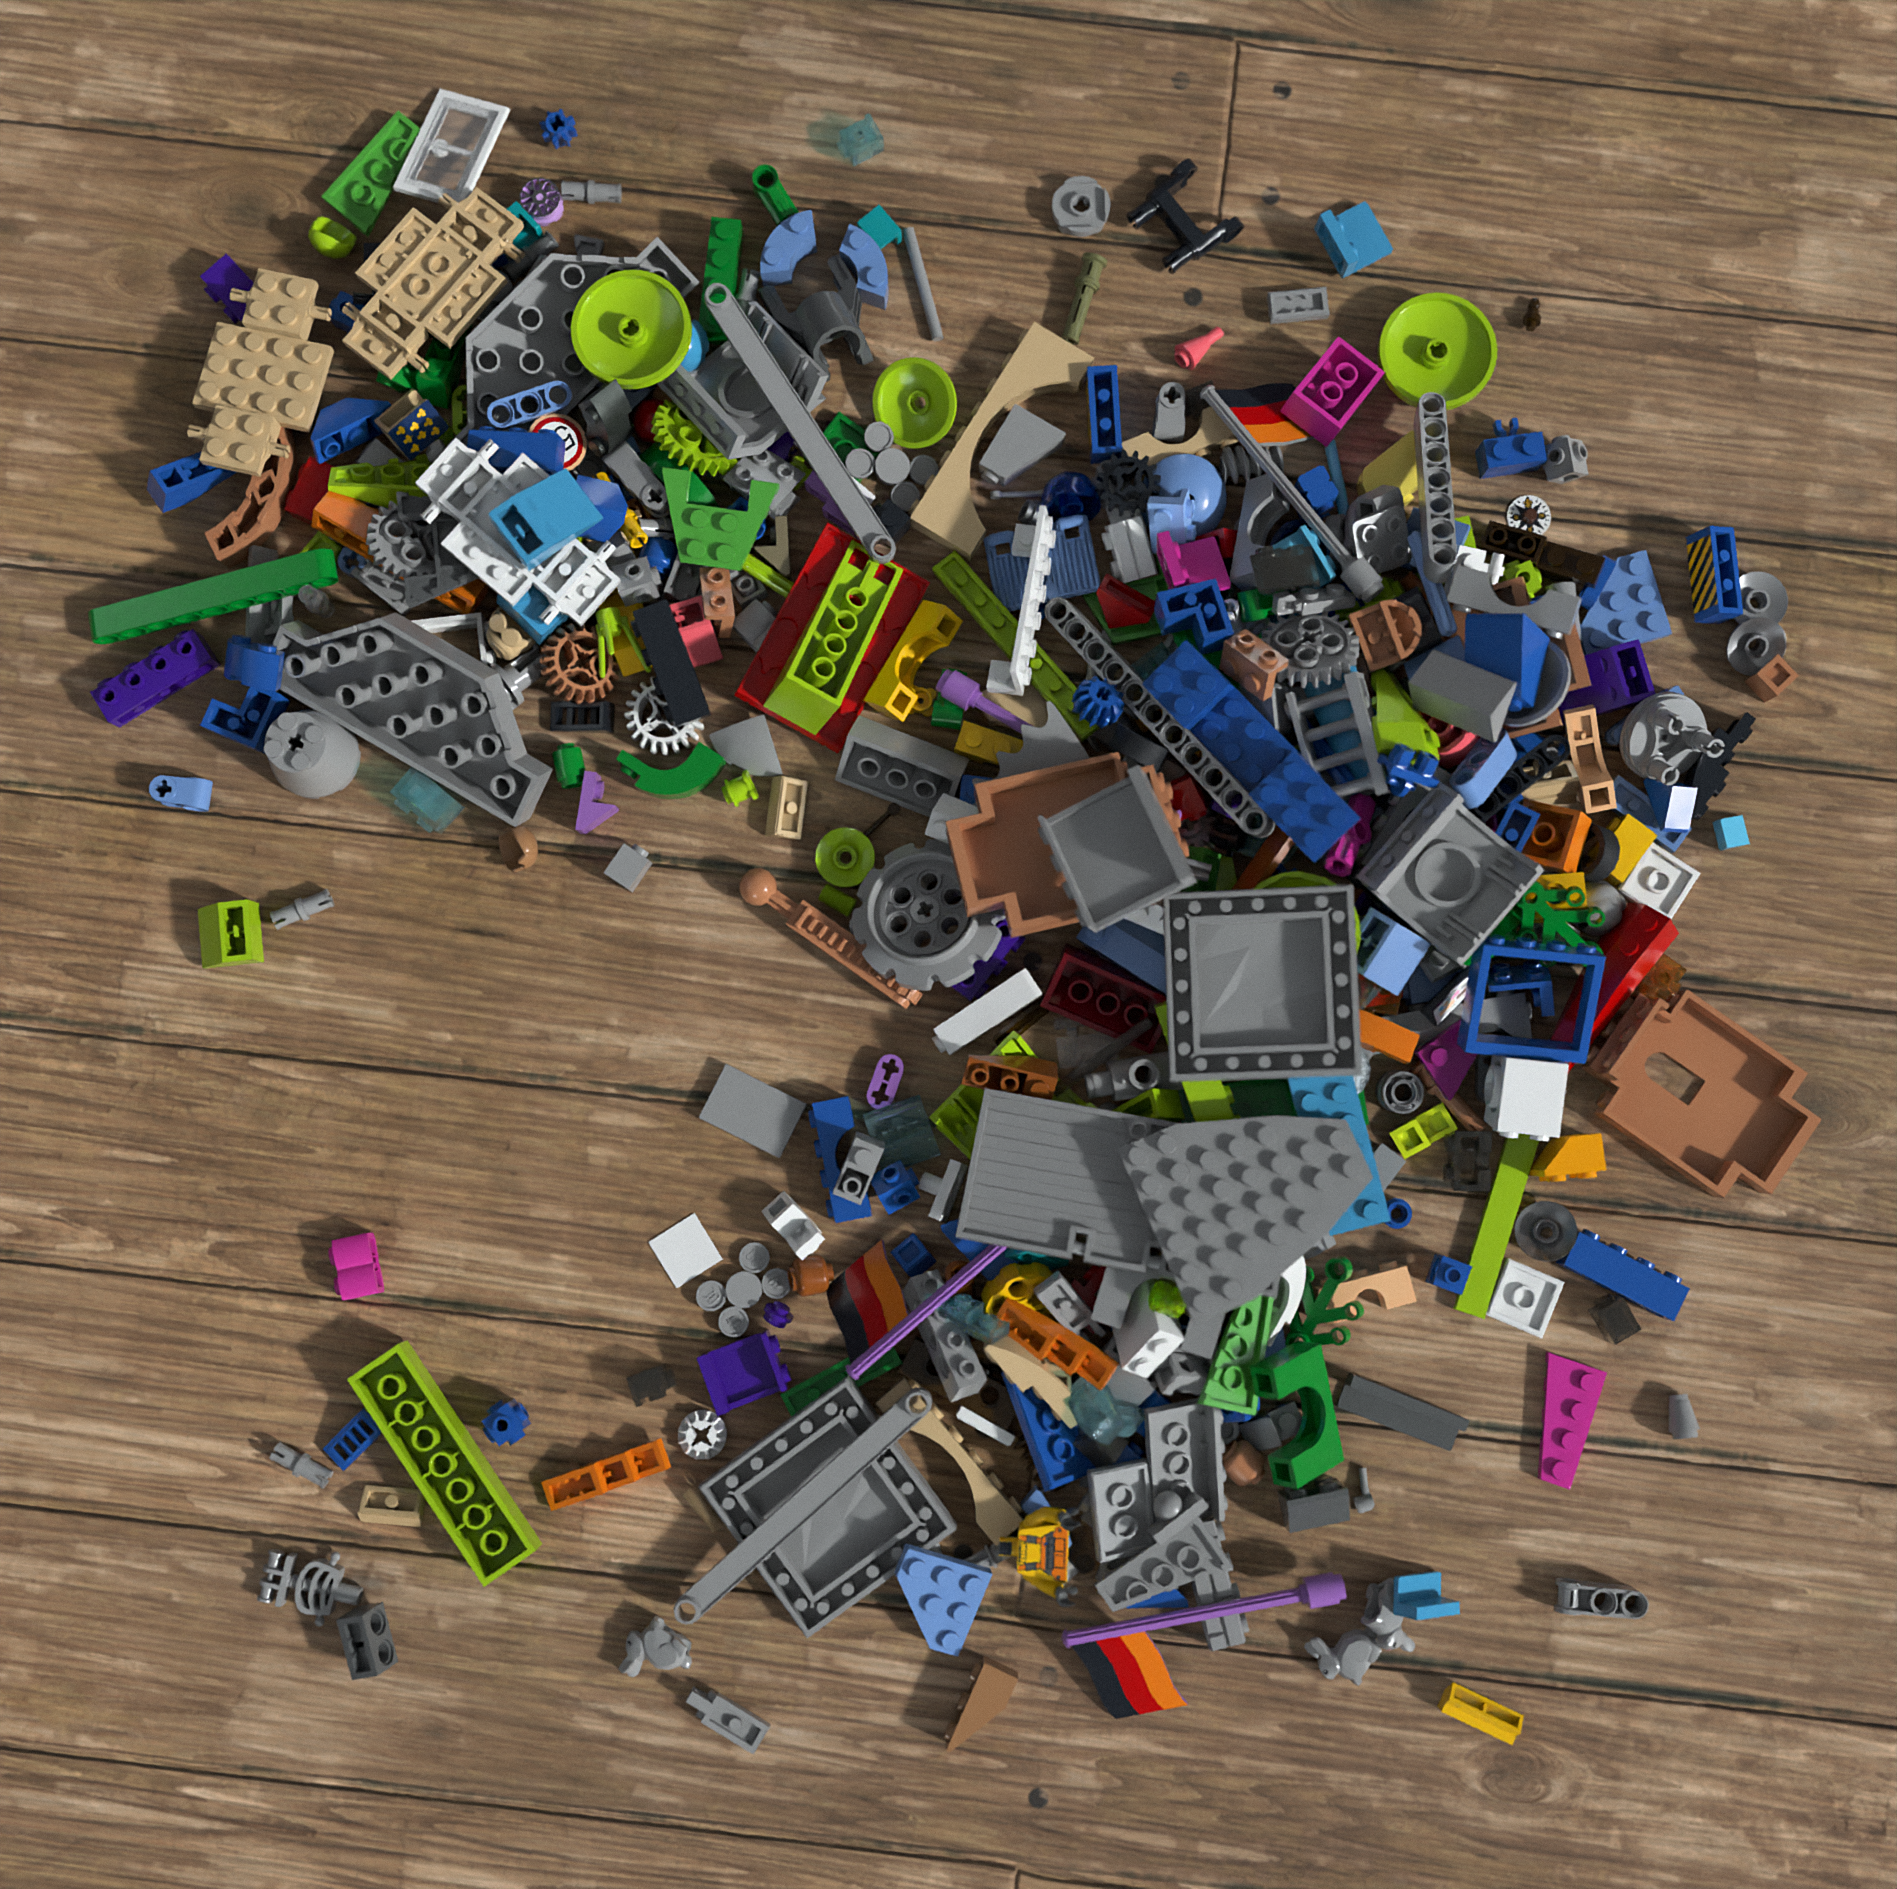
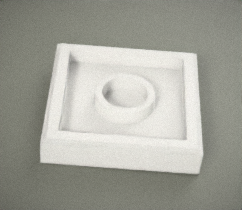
M1652 842L1625 881L1619 884L1616 890L1631 902L1646 904L1672 919L1701 873Z
M1505 1258L1496 1280L1486 1315L1534 1336L1543 1338L1565 1282L1512 1259Z

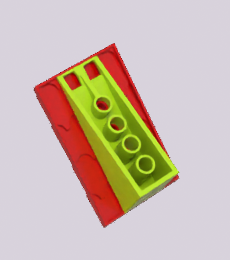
M827 522L751 661L734 696L748 702V704L771 717H775L778 721L796 731H800V733L823 746L825 745L838 754L844 746L853 724L866 704L864 698L904 633L930 582L893 560L885 564L874 562L859 540ZM874 550L878 555L884 556L883 554H881V553H879L878 551Z

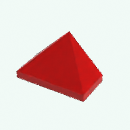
M1106 573L1096 594L1108 628L1148 623L1154 612L1155 601Z

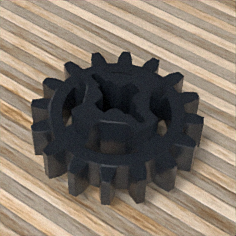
M1123 450L1122 456L1119 459L1112 454L1110 457L1111 464L1103 462L1101 466L1103 472L1097 473L1096 480L1102 482L1096 485V492L1103 493L1100 496V502H1109V512L1114 510L1115 507L1118 508L1120 517L1123 516L1125 511H1129L1130 516L1134 517L1135 510L1138 508L1144 514L1149 497L1159 495L1160 487L1156 484L1160 483L1161 475H1153L1157 471V465L1148 466L1149 456L1147 455L1142 460L1138 459V451H1134L1132 457H1128L1126 450ZM1143 474H1145L1148 480V489L1141 481ZM1134 478V484L1128 485L1127 488L1123 489V482L1128 483ZM1109 479L1111 480V483L1114 484L1116 487L1113 494L1109 489ZM1135 499V501L1126 502L1125 500Z

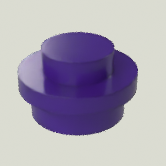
M775 1301L765 1305L763 1318L775 1327L785 1328L786 1324L791 1323L793 1320V1315L790 1313L791 1309L786 1304Z

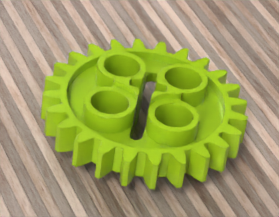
M665 400L663 405L658 406L651 421L653 425L651 432L656 434L654 441L661 443L660 450H668L670 452L668 455L669 459L675 457L679 459V466L685 463L691 472L694 467L698 468L701 475H704L706 470L712 476H715L717 471L725 475L727 470L730 471L742 458L728 460L672 400L671 402Z

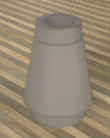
M1688 1394L1669 1396L1668 1432H1672L1673 1440L1698 1437L1697 1429H1700L1688 1399Z

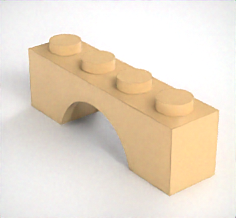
M1208 407L1202 410L1199 418V430L1190 440L1180 444H1166L1158 441L1149 432L1122 442V451L1126 450L1128 457H1132L1134 451H1138V459L1141 460L1146 455L1149 456L1147 465L1150 466L1175 454H1192L1206 459L1214 450L1221 448L1223 451L1224 447H1235L1239 440L1213 408ZM1145 474L1142 475V478H1141V481H1142V482H1143V479H1144V477H1145Z

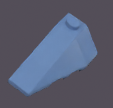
M1122 919L1096 933L1087 926L1082 927L1076 938L1086 948L1166 995L1165 947L1162 934L1127 919Z

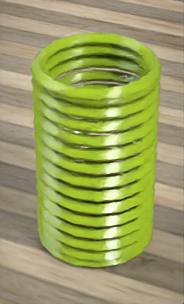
M829 883L825 885L818 897L819 901L825 902L831 908L834 907L836 911L838 910V912L846 917L849 916L857 902L856 899L834 888V886L832 887Z

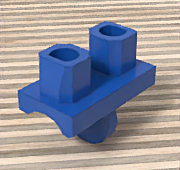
M1397 742L1389 755L1380 753L1377 762L1385 765L1387 772L1391 774L1386 778V783L1390 784L1391 793L1398 797H1404L1409 791L1414 792L1416 790V783L1433 789L1436 788L1439 780L1433 774L1439 760L1433 754L1421 751L1415 763H1410L1415 751L1407 745Z

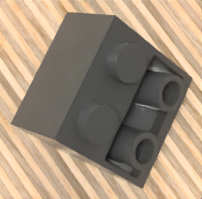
M1332 1476L1315 1478L1313 1484L1303 1485L1298 1489L1284 1487L1285 1490L1277 1491L1284 1526L1289 1533L1350 1520L1348 1488L1338 1479H1332Z

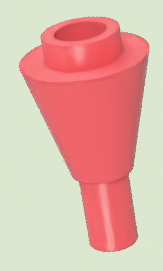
M1216 326L1205 335L1177 344L1174 354L1177 364L1182 368L1193 370L1210 346L1223 337L1222 329Z

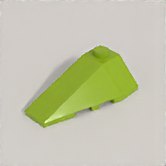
M426 454L417 455L414 461L399 463L398 458L388 459V464L373 466L366 462L331 467L328 491L388 508L389 501H393L397 505L396 492H406L411 496L421 498L423 496L429 497L416 486L415 482L432 463L428 461Z
M1387 667L1372 672L1371 685L1377 696L1371 698V705L1377 710V715L1371 718L1377 752L1389 755L1398 742L1407 745L1415 751L1410 763H1415L1421 751L1431 753L1440 760L1437 749L1440 747V741L1437 734L1431 730L1421 713L1413 707L1412 700L1393 672L1390 673Z

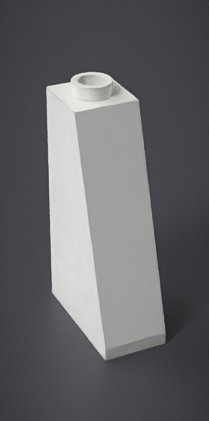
M1025 968L934 1028L933 1031L936 1036L931 1039L940 1053L947 1051L950 1056L1040 998L1042 992Z

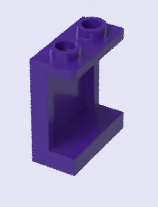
M769 1330L719 1347L697 1357L717 1416L779 1391H786L789 1388L787 1382L792 1381L786 1363L781 1365L777 1353L781 1352L779 1341L775 1334L770 1335Z

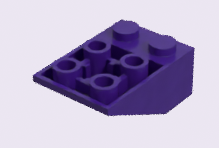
M1639 639L1611 646L1584 656L1592 685L1567 692L1564 701L1558 706L1563 724L1561 726H1564L1563 710L1593 704L1596 716L1636 706L1644 699L1656 694Z

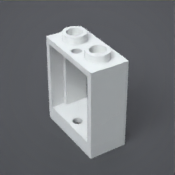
M481 612L412 620L413 623L430 633L477 628L480 661L489 667L496 663L495 652L490 650L486 637L489 621Z

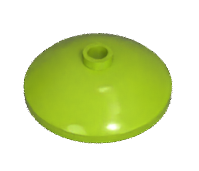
M920 357L904 358L892 363L880 375L873 392V412L876 422H884L890 426L894 434V443L913 449L931 446L947 434L954 422L957 410L955 388L948 374L936 363ZM921 397L925 399V406L923 408L919 405Z

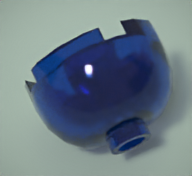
M1064 471L1052 477L1045 484L1041 494V505H1046L1048 516H1052L1053 522H1056L1058 518L1075 514L1087 515L1089 522L1099 513L1101 508L1098 492H1096L1095 483L1085 474L1075 471Z

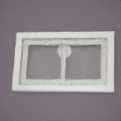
M439 89L393 186L394 191L437 203L440 196L443 198V193H447L448 196L458 203L466 199L472 193L510 109L502 105Z

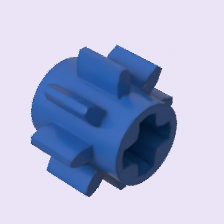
M562 109L553 113L548 111L546 120L540 122L542 130L545 131L542 134L545 143L552 140L555 149L565 145L570 147L572 137L578 136L576 129L573 127L576 124L573 116L566 118Z

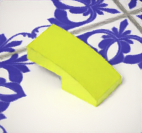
M1440 1102L1395 1128L1389 1134L1405 1160L1429 1147L1431 1143L1457 1130L1458 1127L1443 1102Z

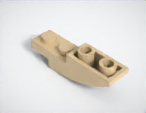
M993 1329L985 1332L984 1352L991 1362H997L1003 1369L1004 1376L1011 1384L1015 1383L1022 1392L1032 1386L1036 1396L1039 1399L1044 1398L1050 1405L1056 1419L1059 1421L1063 1420L1070 1429L1080 1423V1405L1071 1396V1377L1046 1357L1041 1361L1038 1360L1023 1346L1003 1332Z

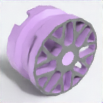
M543 177L534 178L527 181L522 187L519 194L520 204L539 226H549V223L557 222L561 218L564 211L563 200L557 186L551 180Z

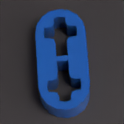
M1602 555V557H1605L1606 562L1595 589L1583 586L1578 597L1582 598L1580 606L1586 610H1590L1616 566L1617 562L1605 555Z

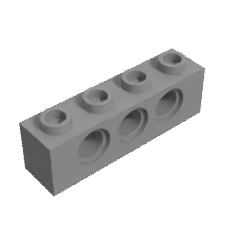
M938 1269L909 1279L903 1294L911 1312L944 1285ZM950 1297L918 1324L917 1327L949 1400L953 1402L978 1393L987 1381V1378Z

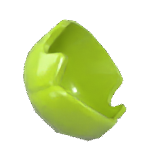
M323 216L317 217L316 221H313L309 228L308 238L312 246L325 257L334 259L346 257L356 242V236L350 230Z

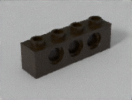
M916 1336L898 1372L949 1399L938 1373H932L927 1369L926 1364L931 1359V1356L923 1338L920 1339ZM981 1365L987 1381L980 1391L954 1402L1007 1430L1016 1412L1005 1382L992 1377L994 1372ZM991 1386L997 1389L998 1397L996 1400L986 1402L981 1398V1392L985 1387Z

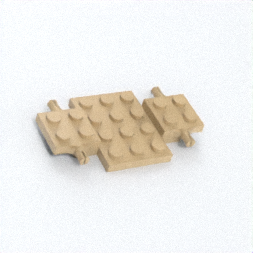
M478 187L459 203L448 196L447 193H443V198L440 196L438 203L449 211L437 224L413 207L355 272L358 279L377 293L361 311L350 302L346 303V306L343 307L342 312L355 322L351 331L342 341L349 349L390 380L408 363L421 373L425 372L424 367L426 369L429 367V362L417 355L418 349L429 337L428 332L451 349L508 283L505 276L491 267L499 256L505 253L515 260L516 263L521 262L520 258H524L525 253L512 244L513 240L524 228L523 221Z
M258 268L250 291L236 288L231 289V301L246 303V310L242 319L245 327L217 322L192 404L197 409L214 413L211 423L207 428L190 424L187 430L188 437L204 440L199 458L203 465L261 477L264 464L270 455L284 458L289 457L290 446L277 443L281 427L310 433L334 354L333 348L329 345L307 341L314 318L330 321L332 316L330 308L315 306V297L319 287L315 280Z

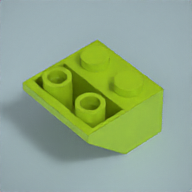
M246 899L218 902L198 909L203 969L264 962L259 903Z

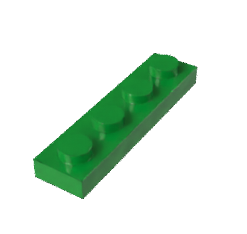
M893 1346L860 1374L858 1376L860 1379H853L858 1387L902 1364V1360L895 1347ZM849 1357L780 1394L791 1417L848 1375L846 1365H850Z

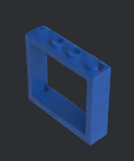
M1493 934V936H1487L1472 953L1457 1044L1465 1053L1586 1064L1606 956L1600 953L1596 946H1588L1584 943H1578L1577 947L1566 946V943L1557 940H1547V944L1535 943L1534 939L1517 937L1516 941H1509L1500 935ZM1491 955L1587 964L1572 1042L1478 1034Z

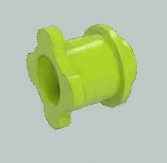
M747 769L742 771V776L730 781L728 779L724 780L725 786L721 789L728 804L733 802L738 807L739 803L751 797L753 800L758 799L757 789Z

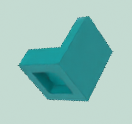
M517 201L507 208L509 212L523 221L524 224L522 231L513 240L512 244L518 249L525 245L530 246L543 235L539 224Z
M877 205L857 222V227L867 233L876 242L880 250L892 240L897 245L902 242V230L880 205Z

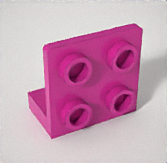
M1169 531L1157 533V557L1168 590L1215 578L1220 591L1231 588V582L1215 537L1178 545L1177 541L1172 542Z

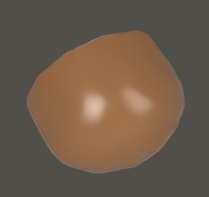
M519 825L517 827L510 826L504 828V831H507V833L501 835L498 842L503 861L508 870L515 873L531 867L538 856L536 837L525 826Z

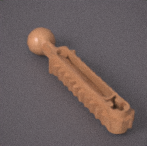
M754 868L742 876L739 882V891L741 897L747 903L754 906L767 904L788 919L786 926L901 1007L907 1009L911 1003L915 1006L923 996L919 992L920 990L901 987L895 981L896 975H892L889 979L879 975L862 955V951L866 948L867 944H859L853 934L806 901L802 900L800 904H797L777 890L775 877L769 871L763 868Z

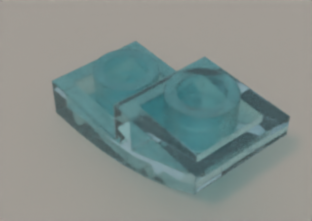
M967 1294L955 1295L941 1305V1312L964 1332L982 1342L993 1345L1009 1334L1010 1322L998 1319L993 1314H984V1302L972 1299Z

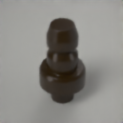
M1532 298L1529 301L1527 313L1523 316V324L1526 326L1527 331H1534L1535 327L1541 323V315L1539 314L1540 301L1538 298Z

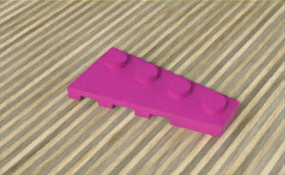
M1546 1352L1545 1362L1547 1367L1543 1387L1545 1398L1541 1418L1543 1429L1542 1437L1540 1438L1538 1478L1570 1490L1607 1372Z

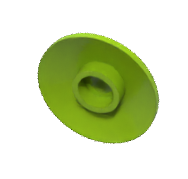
M848 827L837 828L828 832L820 840L815 854L816 866L821 876L827 882L838 887H852L862 883L866 875L874 867L875 851L871 841L862 832ZM845 852H849L852 856L851 861L847 864L841 860V856Z

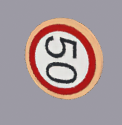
M551 413L538 418L531 425L528 432L538 433L539 429L553 430L566 443L563 469L567 468L568 471H571L582 462L587 449V440L582 427L574 419L564 414Z

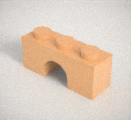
M1394 1260L1379 1264L1380 1270L1368 1272L1367 1268L1352 1271L1350 1278L1340 1282L1327 1309L1342 1307L1346 1303L1356 1300L1357 1295L1366 1289H1372L1376 1292L1381 1307L1385 1309L1417 1302L1407 1266L1397 1265V1261ZM1327 1278L1320 1280V1286L1313 1287L1316 1299ZM1350 1306L1351 1313L1356 1315V1309ZM1347 1319L1326 1322L1325 1324L1331 1325L1342 1321H1346Z

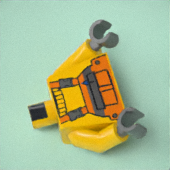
M1043 1506L1027 1515L1024 1521L1019 1522L1018 1537H1000L999 1556L1017 1557V1573L1022 1574L1027 1582L1040 1591L1056 1598L1058 1604L1066 1608L1075 1605V1602L1068 1599L1067 1593L1071 1595L1078 1593L1077 1587L1071 1585L1064 1588L1063 1584H1067L1069 1530H1073L1080 1525V1522H1074L1071 1516L1079 1513L1077 1507H1071L1065 1511L1062 1508Z

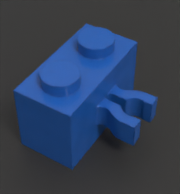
M1517 417L1511 418L1509 421L1510 431L1508 436L1506 430L1502 428L1501 420H1495L1492 425L1494 434L1498 438L1483 440L1475 450L1480 479L1538 471L1547 461L1542 431L1517 435L1519 427Z

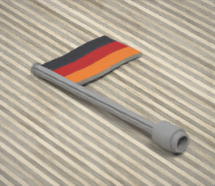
M1270 383L1233 390H1214V385L1204 387L1200 393V398L1205 399L1340 562L1342 565L1341 569L1343 570L1340 578L1358 599H1363L1365 603L1377 597L1385 588L1381 583L1382 578L1364 557L1357 559L1349 554L1261 447L1284 446L1315 439L1280 412L1296 389L1295 386L1289 383Z

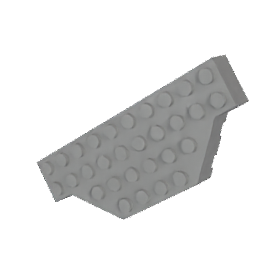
M658 237L637 257L621 258L551 253L466 337L467 426L455 438L467 447L469 430H479L481 426L491 427L487 422L486 413L490 404L496 400L559 380L565 382L570 387L572 397L565 409L555 413L567 415L596 387L599 380L586 370L574 350L571 338V321L579 299L592 284L602 277L623 270L648 271L669 281L679 291L683 299L697 286L699 281ZM553 388L549 391V398L552 402L561 404L565 401V393L561 389ZM532 398L521 400L520 405L524 412L529 414L536 412L537 403ZM497 407L491 413L492 418L497 423H505L509 419V414L504 408ZM537 419L511 428H522L528 432L531 425Z
M392 613L327 634H322L299 620L279 626L272 645L277 646L278 651L285 652L280 690L314 710L327 715L336 723L510 825L517 827L531 818L553 768L527 754L499 672L398 613Z

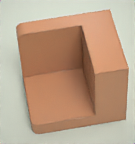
M1777 654L1758 672L1748 677L1745 683L1765 703L1778 696L1799 675Z

